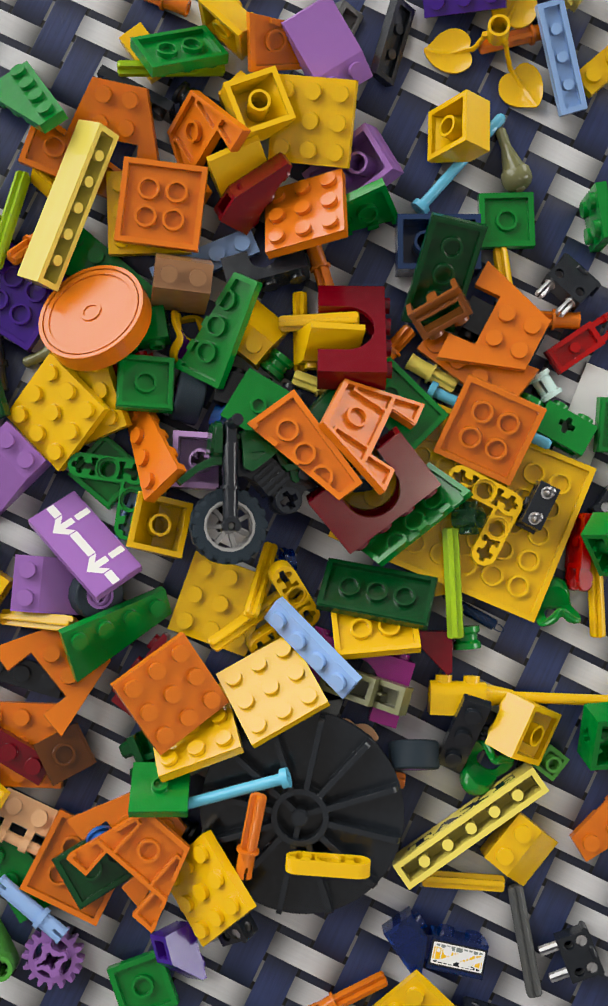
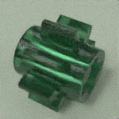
M465 501L459 508L452 511L451 523L454 528L459 529L460 535L479 534L478 528H482L486 523V513L482 507L478 506L477 501Z

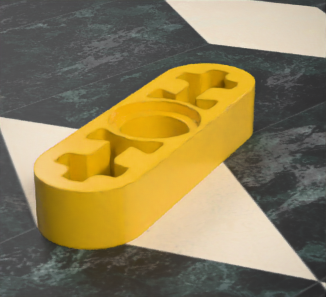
M291 851L286 854L285 871L290 874L346 879H366L370 877L371 860L365 856L307 851Z

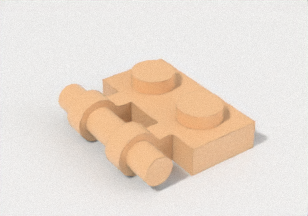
M8 787L7 789L11 793L0 809V816L4 818L0 826V843L5 841L18 847L17 851L25 854L28 852L36 856L41 845L32 841L35 833L46 837L59 811ZM13 822L27 829L24 837L9 830Z

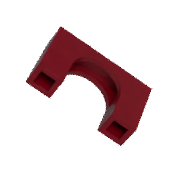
M318 285V313L356 311L359 313L360 324L365 325V332L371 339L363 346L354 349H318L317 389L337 390L339 384L344 379H348L379 390H385L386 380L392 379V362H387V357H391L392 342L391 340H386V335H390L391 319L385 317V314L390 313V298H385V287Z
M396 426L378 439L375 445L377 451L389 466L395 469V489L391 497L383 505L373 509L356 508L349 504L345 498L338 501L320 485L306 495L308 504L350 554L355 550L360 551L364 549L372 537L378 533L383 534L392 526V522L400 516L404 517L410 514L415 508L414 505L422 499L426 500L432 497L441 485Z

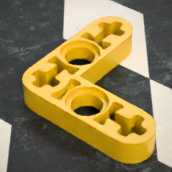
M457 465L451 468L447 475L452 477L453 473L458 474L462 471L464 472L463 478L470 482L473 480V477L477 478V481L472 485L471 492L473 496L470 499L491 509L470 551L471 559L474 563L480 566H488L496 560L522 509V498L516 492L466 466ZM463 482L460 483V484H462L463 486H465L466 488L469 487V485H467L466 483H463ZM486 483L491 487L492 494L488 499H482L477 495L476 490L479 484ZM498 490L502 491L499 497L505 500L510 497L514 498L513 504L516 505L515 509L511 508L506 511L504 509L505 504L500 501H496L495 505L491 504L496 498ZM493 521H500L504 526V532L499 537H495L489 532V525ZM485 535L489 540L496 541L498 544L496 547L490 544L487 551L491 555L490 558H484L480 561V554L476 551L478 548L483 549L487 541L482 540Z
M278 560L272 563L268 569V577L280 597L283 596L311 626L315 625L320 618V611L316 609L315 602L294 568L285 560ZM281 571H284L289 580L286 583L280 578L279 573ZM293 589H300V594L297 598L288 599V594ZM308 610L309 614L304 616L303 612ZM267 622L248 636L246 646L252 654L282 636ZM269 634H272L274 639L271 640ZM261 641L263 645L258 647L257 643Z

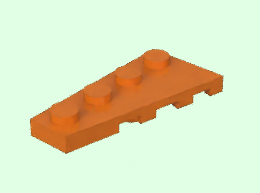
M294 389L247 423L249 427L338 501L363 484L338 448L318 427V421Z

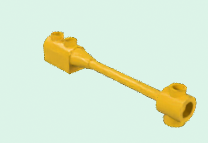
M435 674V680H429L427 712L430 715L454 716L464 693L490 701L492 706L500 705L508 691L537 704L584 705L585 703L608 702V695L518 692L486 684V682H480V676L463 675V681H452V675Z

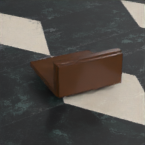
M78 723L69 725L62 737L55 733L33 745L53 786L97 762Z

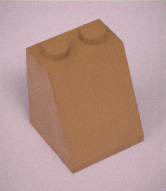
M156 252L151 306L164 305L165 310L205 315L211 294L214 269L212 261L210 259Z

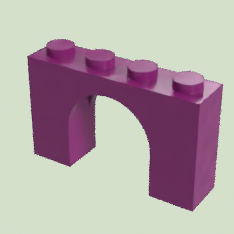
M315 626L314 629L334 648L333 636H330L331 630ZM400 654L360 658L372 666L376 676L409 686L415 668V663L409 660L410 655ZM308 664L310 670L312 671L315 679L319 684L321 679L320 675ZM370 707L367 717L369 721L396 729L400 716Z

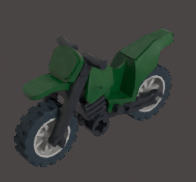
M326 389L308 408L318 423L321 422L336 390ZM239 413L234 414L223 424L221 421H215L210 424L206 455H209V459L197 464L176 481L181 486L199 471L218 467V487L197 502L190 515L189 532L193 545L196 546L197 551L202 556H205L212 562L225 565L239 564L249 560L261 549V545L265 542L267 536L268 521L265 518V510L263 507L261 508L259 501L255 497H252L245 490H240L238 478H244L250 482L262 498L267 497L270 510L277 515L291 514L299 510L302 504V494L311 488L319 486L317 482L254 430H244L237 434V427L244 421L243 416ZM384 426L379 439L389 432L386 426ZM377 451V458L389 465ZM344 456V458L346 459V461L349 463V465H350V466L352 467V469H353L354 466H353V465L348 461V459ZM357 475L363 484L355 489L354 493L374 489L362 475ZM287 496L289 502L286 503V506L282 507L280 501ZM238 508L241 509V510L245 513V515H243V516H241V517H239V518H238ZM213 512L218 518V522L216 525H207L208 519ZM245 519H248L249 523L248 532L241 529V522ZM208 529H216L217 532H221L215 541L209 536ZM233 532L246 536L243 542L237 546ZM225 534H228L231 548L218 545Z

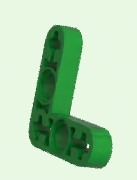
M83 452L73 454L68 460V469L72 475L82 479L121 484L114 531L120 539L127 541L128 536H125V531L121 530V525L127 524L128 516H122L123 510L133 513L134 508H128L125 505V497L129 493H136L138 495V491H142L139 476L136 481H133L134 477L129 474H123L124 479L119 478L122 474V463H126L125 469L135 470V460ZM81 458H84L85 463L95 465L94 460L98 459L95 466L96 475H92L94 470L83 468L82 473H79L75 463H79ZM106 462H113L116 465V472L111 477H105L101 472L102 465Z

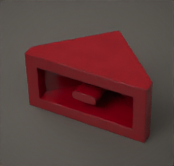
M419 630L421 649L449 676L452 673L453 639L447 637V630Z

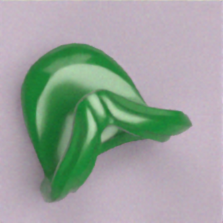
M553 576L535 619L536 623L541 627L550 626L561 617L569 623H581L579 613L571 606L568 586L560 577ZM556 609L551 616L546 618L544 614L546 610Z
M478 739L462 772H460L459 777L462 788L471 795H484L490 790L496 778L506 773L512 767L514 759L506 755L497 756L492 747L485 744V741ZM485 750L489 760L495 765L500 764V766L495 769L485 768L477 761L478 753Z

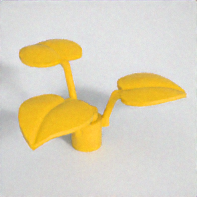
M506 0L507 8L491 10L492 17L488 22L487 31H483L481 37L471 47V39L465 31L451 28L441 32L424 48L426 58L436 69L448 74H459L470 68L472 64L470 52L476 51L485 39L494 46L502 45L509 73L502 76L499 81L498 92L501 99L507 105L516 108H536L541 103L543 81L539 71L529 63H521L514 70L508 46L510 26L514 29H522L530 25L536 18L534 7L537 5V0Z

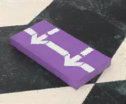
M75 491L28 519L30 527L96 602L142 571V565Z

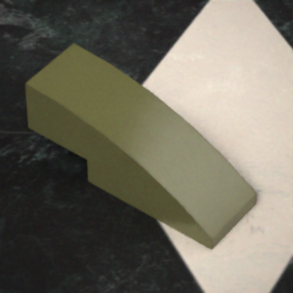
M355 670L362 679L344 699L367 707H374L397 716H405L407 714L414 688ZM322 678L320 679L319 686L322 691L339 696Z

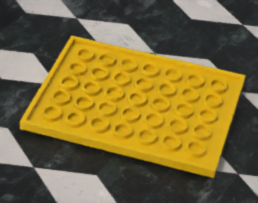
M437 403L450 415L451 408ZM448 417L415 449L425 464L430 462L446 474L451 468L462 465L433 452ZM531 443L510 486L482 473L480 474L516 492L522 498V502L526 496H529L536 481L542 480L560 489L561 491L541 531L532 534L516 526L514 523L496 560L488 566L477 565L472 561L470 551L491 509L469 498L389 562L416 574L438 577L437 582L445 585L442 530L448 527L458 528L462 593L534 623L596 468ZM376 448L371 453L375 457H377ZM356 469L355 473L357 475H361ZM462 471L458 474H452V477L459 483L463 482L469 485V490L477 481L475 477H473L471 482L464 479V472ZM395 473L382 495H379L372 489L365 492H351L344 497L345 500L352 506L360 509H373L383 505L394 492L396 483ZM486 483L478 485L477 495L482 499H488L492 494L491 487ZM498 490L497 496L491 504L495 505L496 501H500L505 504L504 509L506 511L511 508L515 509L516 505L513 504L514 498L510 497L505 500L499 497L502 491ZM493 521L489 525V532L491 535L499 537L504 532V526L500 521ZM330 531L328 537L339 541ZM485 535L482 540L487 541L483 549L478 548L476 551L480 554V561L484 558H490L491 555L487 552L490 544L495 545V547L498 544L496 541L489 540Z

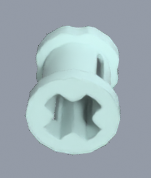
M548 368L537 374L529 384L534 386L543 403L563 391L561 387L558 388L550 377V370Z

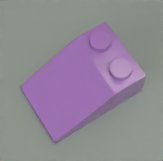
M318 0L281 22L305 76L357 80L358 85L373 77L362 49L333 0Z
M363 123L353 131L350 168H342L346 178V194L380 178H383L385 185L388 186L404 173L376 127ZM311 165L301 174L304 179H308L341 168Z
M6 421L0 427V515L52 465L20 430L9 421Z
M15 554L10 611L78 615L71 607L68 599L69 587L75 577L57 557Z

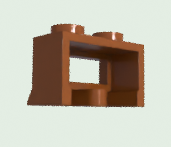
M455 278L450 280L451 289L439 296L436 291L430 292L426 296L427 302L416 309L413 308L411 303L406 305L407 315L423 341L428 338L430 340L438 339L445 333L444 329L453 324L455 326L463 325L469 320V315L473 314L472 308ZM459 302L460 307L423 327L421 321L451 304Z

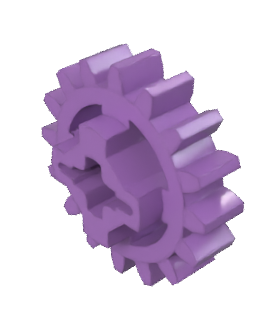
M67 926L69 930L58 944L42 930L41 932L36 930L31 936L32 939H28L25 947L28 950L24 951L22 958L28 961L24 964L23 970L30 969L32 971L28 979L31 980L37 977L39 979L37 982L38 987L43 982H46L48 990H51L55 983L61 989L64 987L66 980L72 983L76 977L75 973H80L83 967L80 963L84 961L85 954L79 952L83 949L84 943H76V939L79 936L78 933L72 936L68 934L70 931L69 926ZM42 942V951L36 955L37 947ZM71 958V965L65 970V961Z

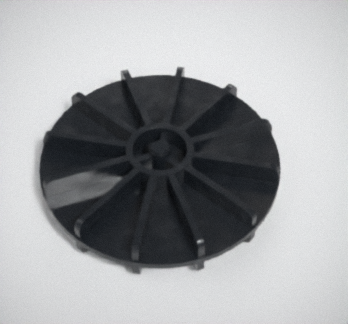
M323 711L314 714L255 749L251 745L244 729L241 728L239 734L244 753L210 765L201 794L279 774V769L284 767L289 769L292 779V787L283 789L282 785L257 791L265 794L267 797L257 846L259 854L255 856L252 879L246 880V874H244V880H241L253 901L275 909L276 914L280 915L282 912L293 914L327 912V914L334 913L335 909L357 900L371 888L374 889L393 862L399 848L404 826V803L400 782L390 760L381 747L369 734L356 725ZM250 794L200 806L203 833L209 830L212 831L234 869L236 868L238 858L236 848L241 843ZM291 851H307L365 856L371 860L370 877L366 879H346L290 874L285 871L286 854Z

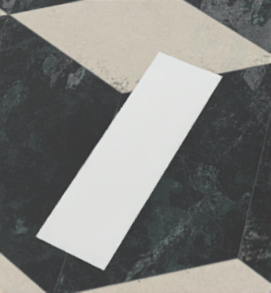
M586 363L568 410L576 415L581 413L590 417L593 420L592 424L595 425L597 397H608V371ZM566 422L562 424L561 431L563 433L568 431L566 428L568 424ZM594 436L583 455L578 459L555 447L552 450L590 466L595 452H593Z

